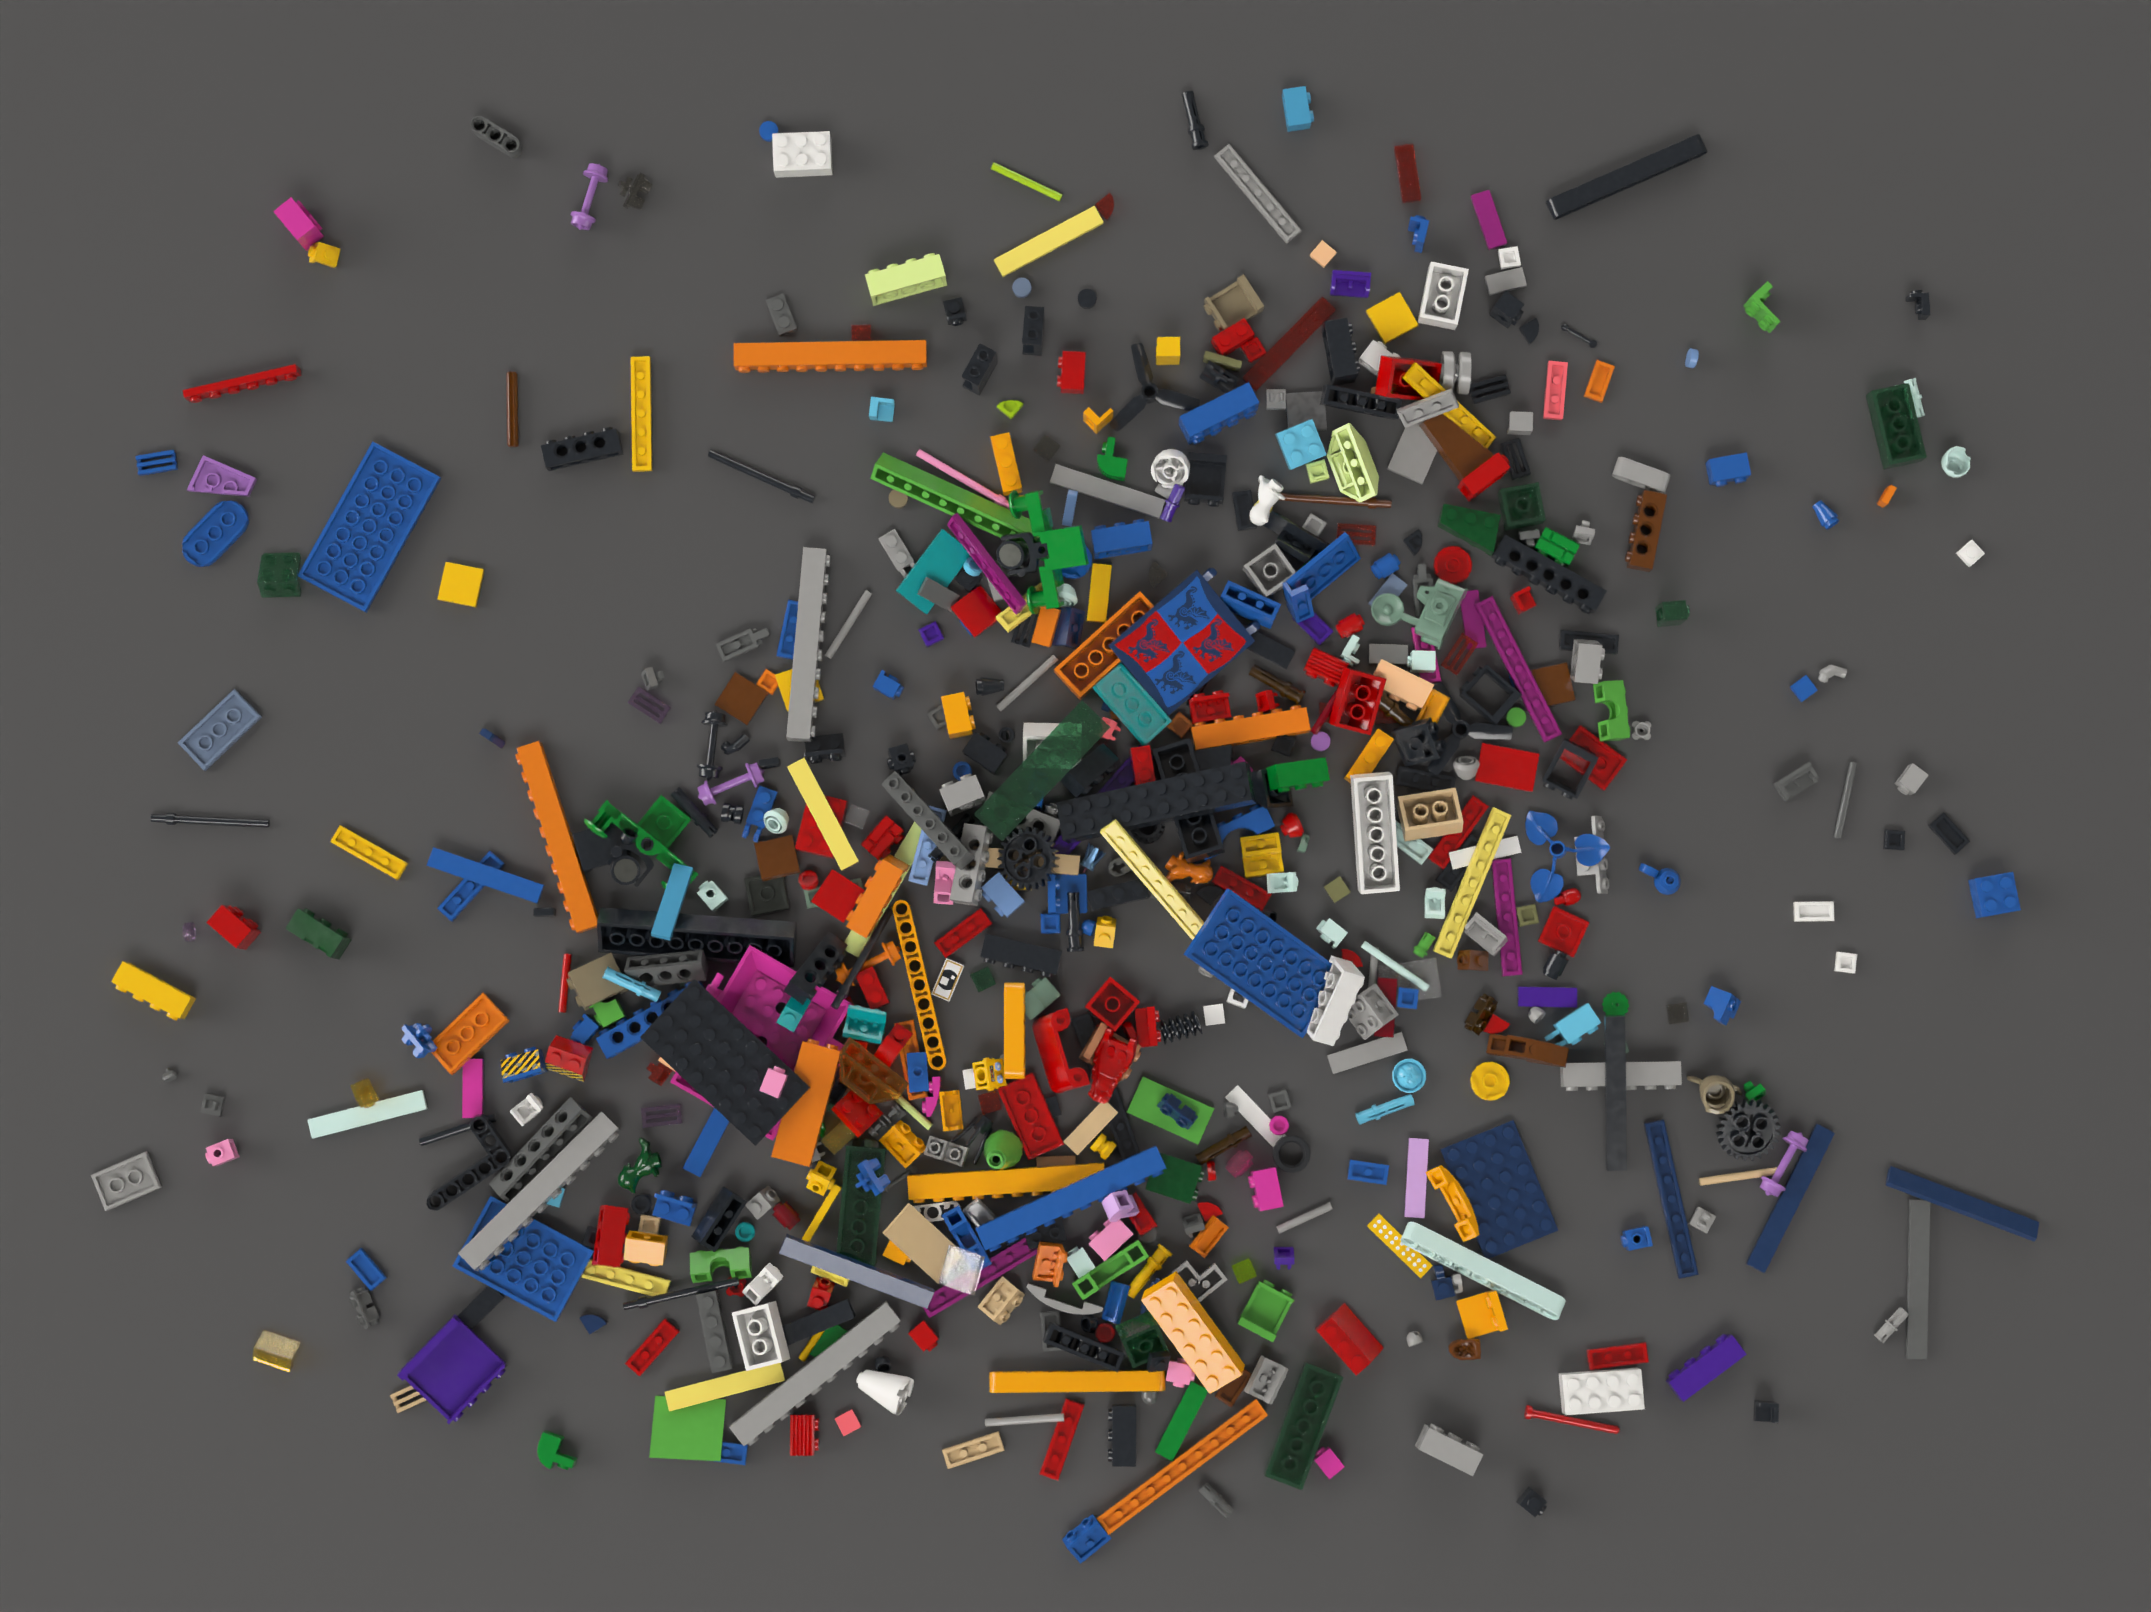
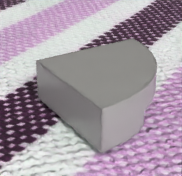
M1452 1274L1451 1279L1455 1294L1462 1293L1461 1274Z

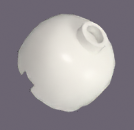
M1163 450L1155 457L1151 466V474L1156 482L1158 481L1165 488L1172 489L1175 484L1183 485L1187 481L1190 474V463L1184 453L1179 450Z

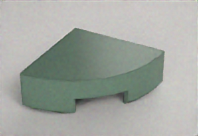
M1303 833L1297 852L1302 854L1306 852L1310 835Z

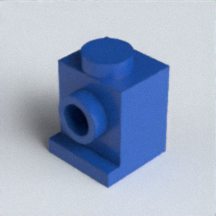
M884 670L880 672L873 685L874 690L893 700L896 696L900 697L904 687L898 683L899 679L892 675L887 677Z
M584 1013L582 1016L584 1020H579L573 1026L574 1031L571 1033L570 1038L575 1042L586 1045L600 1030L601 1026L588 1014Z
M1649 1226L1623 1230V1235L1620 1236L1622 1246L1626 1247L1628 1251L1653 1246ZM1636 1235L1640 1237V1240L1637 1243H1635L1633 1240L1634 1236Z

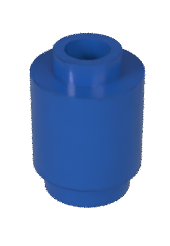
M1388 553L1373 562L1374 565L1370 566L1378 580L1380 578L1384 579L1399 570L1398 565H1400V561L1395 554L1391 555Z

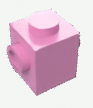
M226 1139L206 1148L207 1153H205L208 1163L212 1164V1166H219L240 1157L233 1139Z
M1177 1358V1361H1169L1166 1381L1173 1382V1386L1182 1388L1185 1387V1384L1189 1385L1190 1381H1194L1195 1373L1185 1359Z

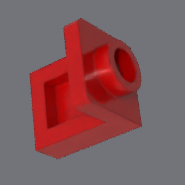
M817 1277L807 1306L817 1310L827 1308L835 1283L826 1278Z

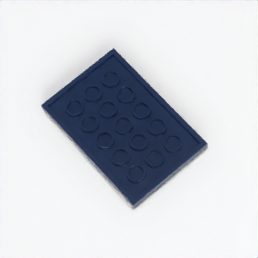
M1513 1120L1440 1149L1448 1171L1463 1188L1475 1213L1479 1228V1235L1476 1239L1483 1257L1487 1259L1559 1231Z

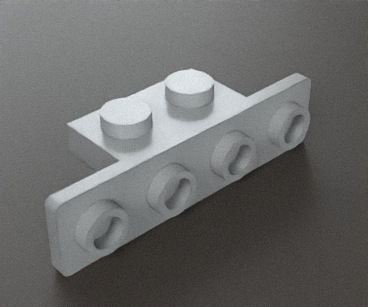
M1591 816L1593 835L1604 839L1605 822L1602 816ZM1605 856L1594 866H1584L1576 858L1577 876L1596 875L1597 893L1608 894L1609 879L1606 875L1608 861Z

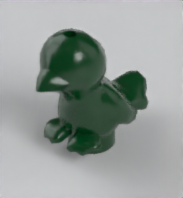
M644 1138L639 1139L642 1151L634 1167H631L630 1163L627 1166L624 1165L618 1176L619 1185L624 1189L630 1190L631 1193H636L637 1184L642 1177L650 1174L658 1177L660 1175L658 1168L662 1167L659 1153H652L650 1142Z

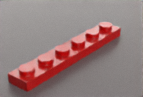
M293 364L182 391L186 400L191 401V403H198L203 398L210 397L215 399L221 397V394H237L240 390L246 388L254 390L259 388V385H275L281 380L293 381L297 379L296 377L302 375L300 368Z

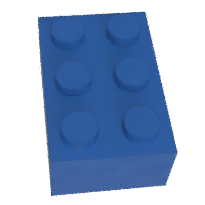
M1144 519L1134 520L1133 524L1125 525V522L1113 524L1114 527L1106 528V525L1094 527L1095 530H1091L1095 560L1152 551L1153 543L1149 521L1144 522Z

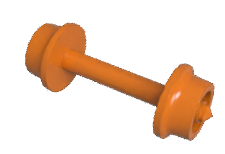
M893 941L888 943L882 942L881 944L885 952L865 961L859 972L888 958L892 966H894L895 962L901 959L899 954L900 947L895 946ZM844 962L835 970L838 976L836 981L841 982L842 985L852 968L848 970Z

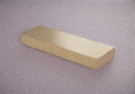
M1100 1103L1065 1139L1064 1143L1074 1153L1079 1155L1118 1112L1109 1103Z
M999 1431L942 1449L948 1469L1005 1451Z

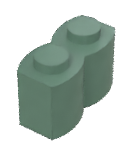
M1039 977L1032 983L1033 988L1027 992L1025 989V1014L1030 1020L1060 996V993L1046 977L1044 979Z

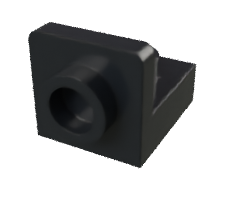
M1922 290L1911 291L1906 297V302L1917 301L1915 303V314H1918V320H1926L1930 316L1929 292L1923 293Z
M962 297L943 301L948 325L959 326L964 321H967Z

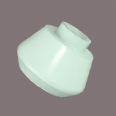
M1062 584L1057 587L1059 601L1064 602V605L1061 607H1073L1077 604V595L1071 585Z
M776 808L767 811L764 814L763 820L770 832L781 834L787 829L789 816L786 811Z

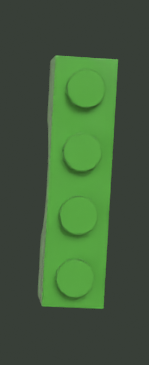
M1137 1239L1084 1276L1073 1281L1072 1285L1082 1300H1084L1122 1273L1148 1258L1149 1255Z

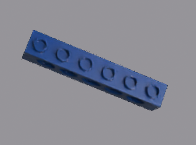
M691 982L685 983V984H684V985H685V988H686ZM675 989L667 994L668 998L662 1001L659 998L657 1002L653 1001L650 1003V1008L646 1010L641 1008L634 1012V1017L627 1020L624 1018L618 1021L615 1028L610 1030L608 1027L600 1031V1036L596 1040L606 1058L611 1059L643 1041L640 1036L652 1025L648 1020L649 1015L655 1012L659 1017L665 1011L666 1005L672 1003L684 989L680 991ZM635 1022H638L641 1026L638 1033H633L631 1030V1026ZM617 1032H621L624 1036L623 1041L620 1043L614 1040V1035Z

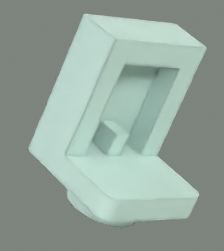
M1296 872L1266 874L1268 893L1297 891L1298 878Z
M1438 887L1426 888L1424 896L1425 918L1444 919L1446 889Z

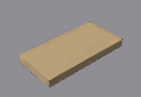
M910 1203L903 1208L883 1231V1234L938 1284L964 1255L960 1249Z

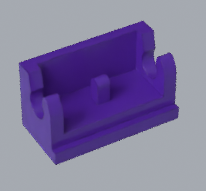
M1333 270L1331 274L1330 295L1368 298L1371 273Z

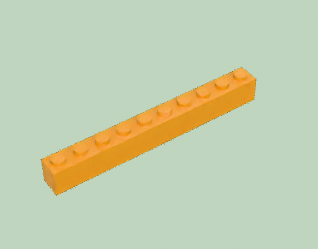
M1104 1162L1046 1166L1041 1168L1024 1167L908 1175V1198L913 1200V1203H924L925 1199H933V1202L945 1201V1198L952 1197L953 1201L964 1200L965 1196H972V1199H984V1195H992V1198H1003V1194L1021 1197L1023 1193L1031 1192V1196L1043 1195V1191H1051L1052 1193L1103 1170Z

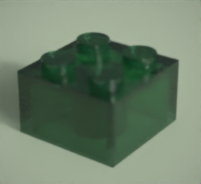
M1539 482L1503 488L1497 493L1505 531L1540 525L1545 522L1546 518Z
M1149 1311L1115 1326L1132 1368L1147 1363L1150 1352L1168 1351L1158 1323Z

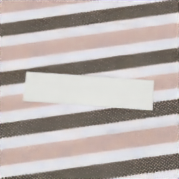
M1518 836L1502 839L1494 859L1521 853ZM1476 846L1449 852L1452 869L1468 866Z
M1238 1085L1225 1097L1229 1102L1235 1103L1238 1106V1111L1272 1147L1275 1146L1279 1139L1286 1136L1285 1134L1275 1135L1270 1131L1269 1122L1271 1119Z

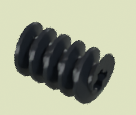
M1194 1011L1191 1012V1018L1185 1013L1183 1020L1179 1015L1176 1016V1022L1172 1018H1168V1024L1161 1020L1160 1030L1164 1044H1166L1167 1038L1171 1043L1174 1042V1036L1180 1041L1182 1034L1189 1038V1032L1193 1036H1196L1197 1030L1203 1034L1199 1018Z

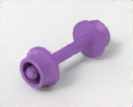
M590 163L587 170L583 172L584 176L591 179L581 212H571V225L579 230H590L592 223L596 222V219L588 215L598 182H608V169L600 164Z
M757 762L753 764L746 763L748 773L711 788L708 781L705 780L703 785L697 787L699 791L698 798L702 799L705 806L708 804L716 805L714 795L749 780H752L755 788L758 787L759 783L765 781L762 775L764 770L759 768Z
M1790 1131L1786 1137L1782 1138L1790 1144L1771 1179L1764 1176L1761 1177L1762 1183L1760 1188L1765 1191L1767 1196L1773 1195L1778 1197L1782 1191L1786 1190V1188L1778 1184L1797 1149L1804 1152L1807 1151L1806 1145L1809 1140L1803 1137L1802 1132Z

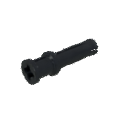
M1186 91L1181 95L1190 126L1188 134L1192 138V149L1201 150L1209 145L1204 135L1205 127L1199 119L1194 92Z
M1068 892L1069 929L1066 935H1068L1069 947L1067 952L1084 951V947H1082V935L1084 933L1080 929L1079 892Z

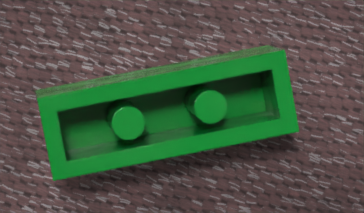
M1326 757L1275 764L1266 768L1270 791L1278 790V793L1288 792L1293 787H1295L1296 791L1307 788V785H1312V788L1322 787L1324 782L1330 780Z

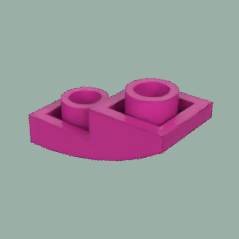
M932 1077V1081H929V1093H933V1097H925L926 1101H922V1112L926 1113V1117H931L937 1106L941 1077Z

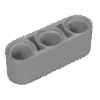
M1618 457L1612 473V477L1662 494H1665L1671 477L1670 474L1625 457Z

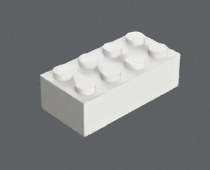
M1640 1368L1559 1373L1561 1408L1564 1415L1645 1409L1642 1372Z

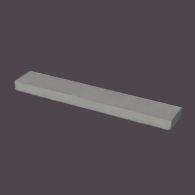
M1230 144L1214 155L1218 163L1286 244L1301 233L1302 230Z
M1058 464L1055 465L1050 480L1051 484L1078 491V493L1160 519L1165 504L1164 499Z

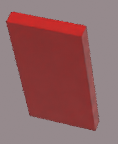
M1033 1072L1025 1075V1079H1016L1007 1083V1086H1001L997 1089L1018 1138L1023 1143V1149L1028 1160L1064 1145V1141Z

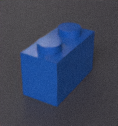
M1747 452L1709 459L1705 463L1709 484H1716V487L1728 485L1727 482L1735 481V484L1743 483L1751 476Z

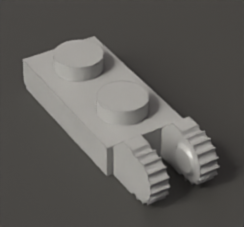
M893 529L878 538L897 571L905 579L908 574L904 569L908 566L913 568L915 561L896 530Z

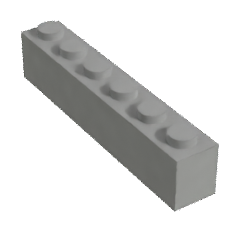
M1681 1061L1626 1062V1090H1637V1086H1645V1090L1657 1089V1086L1664 1085V1089H1676V1085H1682ZM1567 1063L1566 1068L1560 1067L1561 1087H1566V1091H1578V1087H1586V1091L1598 1090V1086H1605V1063Z

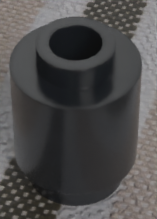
M1556 950V952L1551 951L1543 967V974L1557 980L1558 976L1561 977L1569 961L1566 958L1567 954L1560 950Z

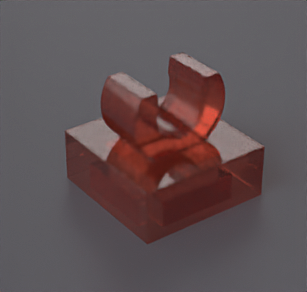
M650 1062L646 1068L651 1072L648 1078L660 1086L664 1084L673 1071L661 1062L658 1065Z

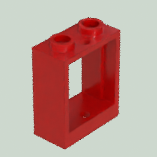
M1499 452L1463 478L1457 488L1467 501L1470 502L1507 473L1510 469L1509 460L1505 455H1501Z

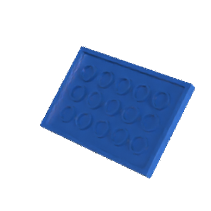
M490 1196L462 1249L507 1205L506 1203ZM534 1219L526 1228L523 1226L518 1231L519 1235L512 1242L508 1241L503 1246L505 1249L498 1256L494 1255L489 1260L490 1264L482 1271L480 1269L475 1271L458 1254L452 1265L454 1268L557 1322L590 1262L594 1250Z

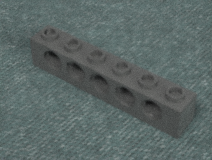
M894 771L881 784L953 865L962 870L975 858L969 849L900 774Z
M570 1097L493 1178L489 1185L499 1197L509 1203L568 1145L593 1117L580 1103Z

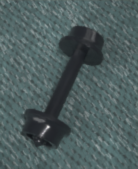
M717 710L706 712L705 719L701 722L704 725L710 726L706 764H697V768H699V777H704L708 781L711 778L718 779L720 771L723 770V767L714 765L718 727H727L728 724L725 722L726 715L719 713Z

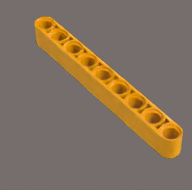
M898 900L893 905V914L928 1063L932 1069L942 1070L947 1064V1059L911 907L906 901ZM905 904L907 906L905 914L897 913L898 905ZM904 923L911 924L912 929L909 933L901 931V926ZM908 942L916 944L914 952L906 951L905 946ZM919 961L921 964L920 969L915 972L911 971V962ZM917 980L925 982V987L921 991L916 990L914 987ZM922 999H928L930 1002L929 1007L925 1010L919 1007V1002ZM926 1018L934 1020V1026L930 1029H926L923 1025ZM931 1037H936L939 1041L938 1046L935 1048H931L928 1045V1039ZM935 1056H941L943 1059V1064L940 1067H935L932 1063Z
M1165 1371L989 1372L990 1393L1166 1390Z

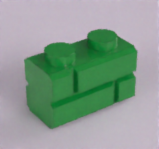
M1545 527L1533 550L1554 560V562L1563 567H1568L1580 544Z

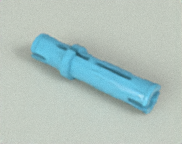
M609 967L606 968L602 977L635 992L637 996H644L654 1002H657L661 994L660 990L646 985V982L637 981Z
M1411 1093L1377 1106L1374 1104L1371 1108L1355 1113L1359 1125L1374 1119L1379 1120L1380 1117L1398 1110L1414 1106L1415 1103Z

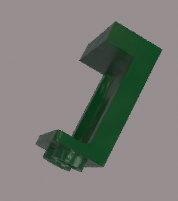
M1160 1153L1166 1166L1163 1169L1164 1173L1154 1178L1150 1175L1145 1190L1191 1204V1201H1196L1199 1191L1196 1189L1197 1182H1202L1205 1172L1202 1171L1203 1166Z

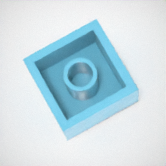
M1313 419L1275 433L1289 470L1327 455Z

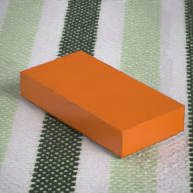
M1597 360L1583 397L1602 403L1615 366Z
M1046 606L1041 607L1032 643L1051 648L1061 610L1055 608L1046 609Z
M1213 1215L1206 1223L1205 1229L1199 1232L1189 1247L1203 1258H1206L1229 1227Z

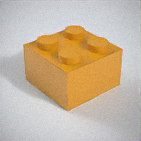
M964 692L941 696L950 739L973 735L972 730L976 728L973 715L969 716L968 713L969 710H972L969 696L965 697Z

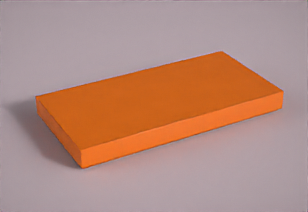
M483 992L433 1040L438 1048L435 1052L431 1053L451 1075H454L510 1020Z

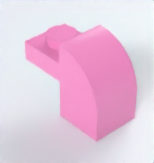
M936 861L934 903L953 905L950 895L956 866L952 862Z

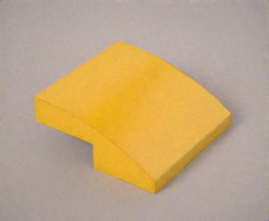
M1279 832L1240 837L1245 879L1267 876L1266 874L1284 873Z

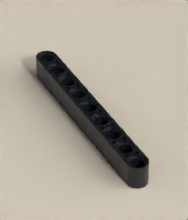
M1697 134L1554 196L1546 201V205L1553 220H1557L1697 159L1708 151L1700 134Z

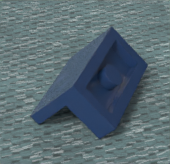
M1073 607L1055 608L1061 610L1052 645L1077 649L1081 642L1085 611Z

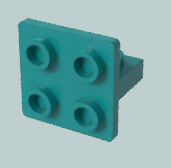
M848 1005L842 1037L881 1044L885 1034L887 1012L879 1009L863 1008L859 1005Z

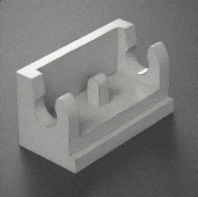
M1477 912L1464 927V933L1493 957L1508 941L1507 936Z

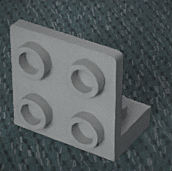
M1375 983L1356 996V1001L1348 1013V1019L1361 1037L1366 1040L1399 1014Z

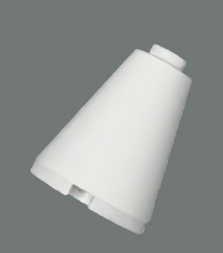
M867 1369L864 1372H860L856 1380L859 1389L896 1415H900L906 1407L907 1403L905 1400L907 1396H911L914 1386V1380L910 1377Z

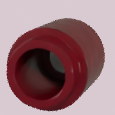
M780 1201L773 1208L775 1212L772 1215L784 1228L787 1227L791 1230L801 1220L798 1217L799 1214L787 1201L785 1203Z

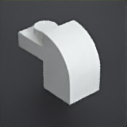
M769 1263L746 1286L742 1293L756 1306L784 1276L777 1267Z

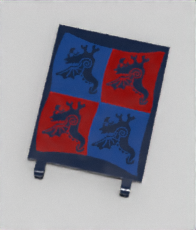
M1208 568L1202 575L1198 570H1195L1108 645L1167 716L1255 642L1251 634L1261 627L1257 621H1252L1244 628L1207 583L1217 574L1214 568Z

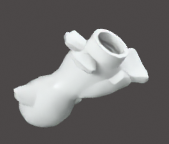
M1260 475L1258 478L1260 483L1258 489L1259 503L1252 507L1249 515L1252 523L1257 526H1262L1268 522L1270 509L1279 499L1285 500V497L1281 494L1284 487L1275 479H1265L1264 476Z

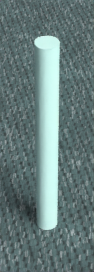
M1364 941L1361 948L1426 992L1430 986L1429 984Z

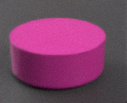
M1275 1116L1269 1122V1129L1275 1135H1283L1289 1129V1122L1283 1116Z

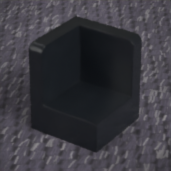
M1754 1401V1421L1778 1424L1779 1403L1773 1401Z

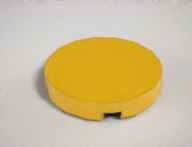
M1484 1062L1473 1070L1470 1083L1475 1095L1481 1099L1491 1101L1505 1095L1510 1079L1508 1072L1502 1065L1495 1062Z

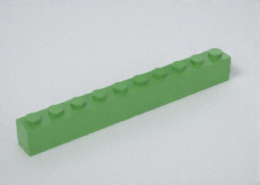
M884 452L875 463L870 479L951 516L958 513L963 521L1001 538L1007 534L1022 532L1032 533L1029 518L1021 515L1020 519H1016L1012 516L1009 509ZM1034 536L1035 542L1040 536ZM1015 538L1023 541L1027 545L1026 541L1023 538Z

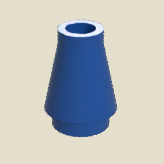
M1822 500L1812 506L1821 526L1827 530L1840 521L1837 518L1838 515L1825 505Z

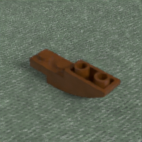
M1490 1034L1486 1053L1522 1059L1531 1063L1566 1068L1569 1048L1524 1037Z

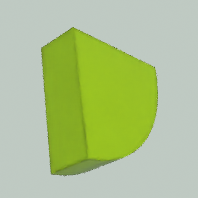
M1007 400L999 403L997 408L1012 420L1024 404L1018 400Z

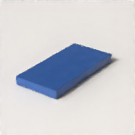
M1344 532L1286 580L1291 590L1306 584L1312 600L1358 562L1361 557L1349 535Z

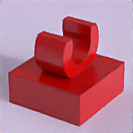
M1265 690L1255 694L1258 712L1265 713L1280 706L1279 703L1274 701V697L1278 696V693H1273L1272 690Z

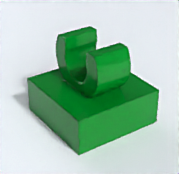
M1749 1080L1743 1085V1089L1746 1091L1745 1099L1748 1103H1750L1752 1098L1757 1102L1766 1095L1765 1088L1761 1083L1755 1087Z

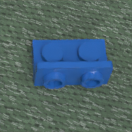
M1419 215L1410 217L1408 231L1415 232L1412 245H1415L1414 252L1422 253L1429 220Z
M1092 1514L1085 1518L1075 1529L1069 1531L1062 1540L1067 1549L1081 1564L1112 1538Z

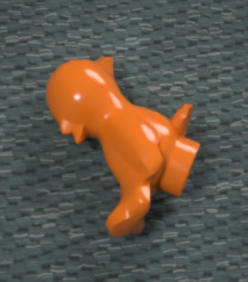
M1183 851L1178 857L1172 855L1164 867L1169 871L1166 878L1170 883L1175 879L1191 877L1190 883L1194 882L1196 885L1207 883L1213 877L1210 859L1199 864H1188L1186 859L1183 858Z

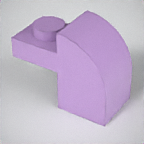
M1127 1190L1113 1192L1102 1201L1103 1208L1110 1222H1117L1121 1218L1136 1216L1140 1212L1133 1196L1128 1195Z

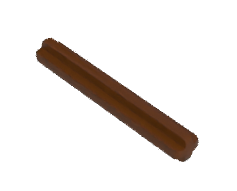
M507 372V445L509 447H518V376L516 372Z

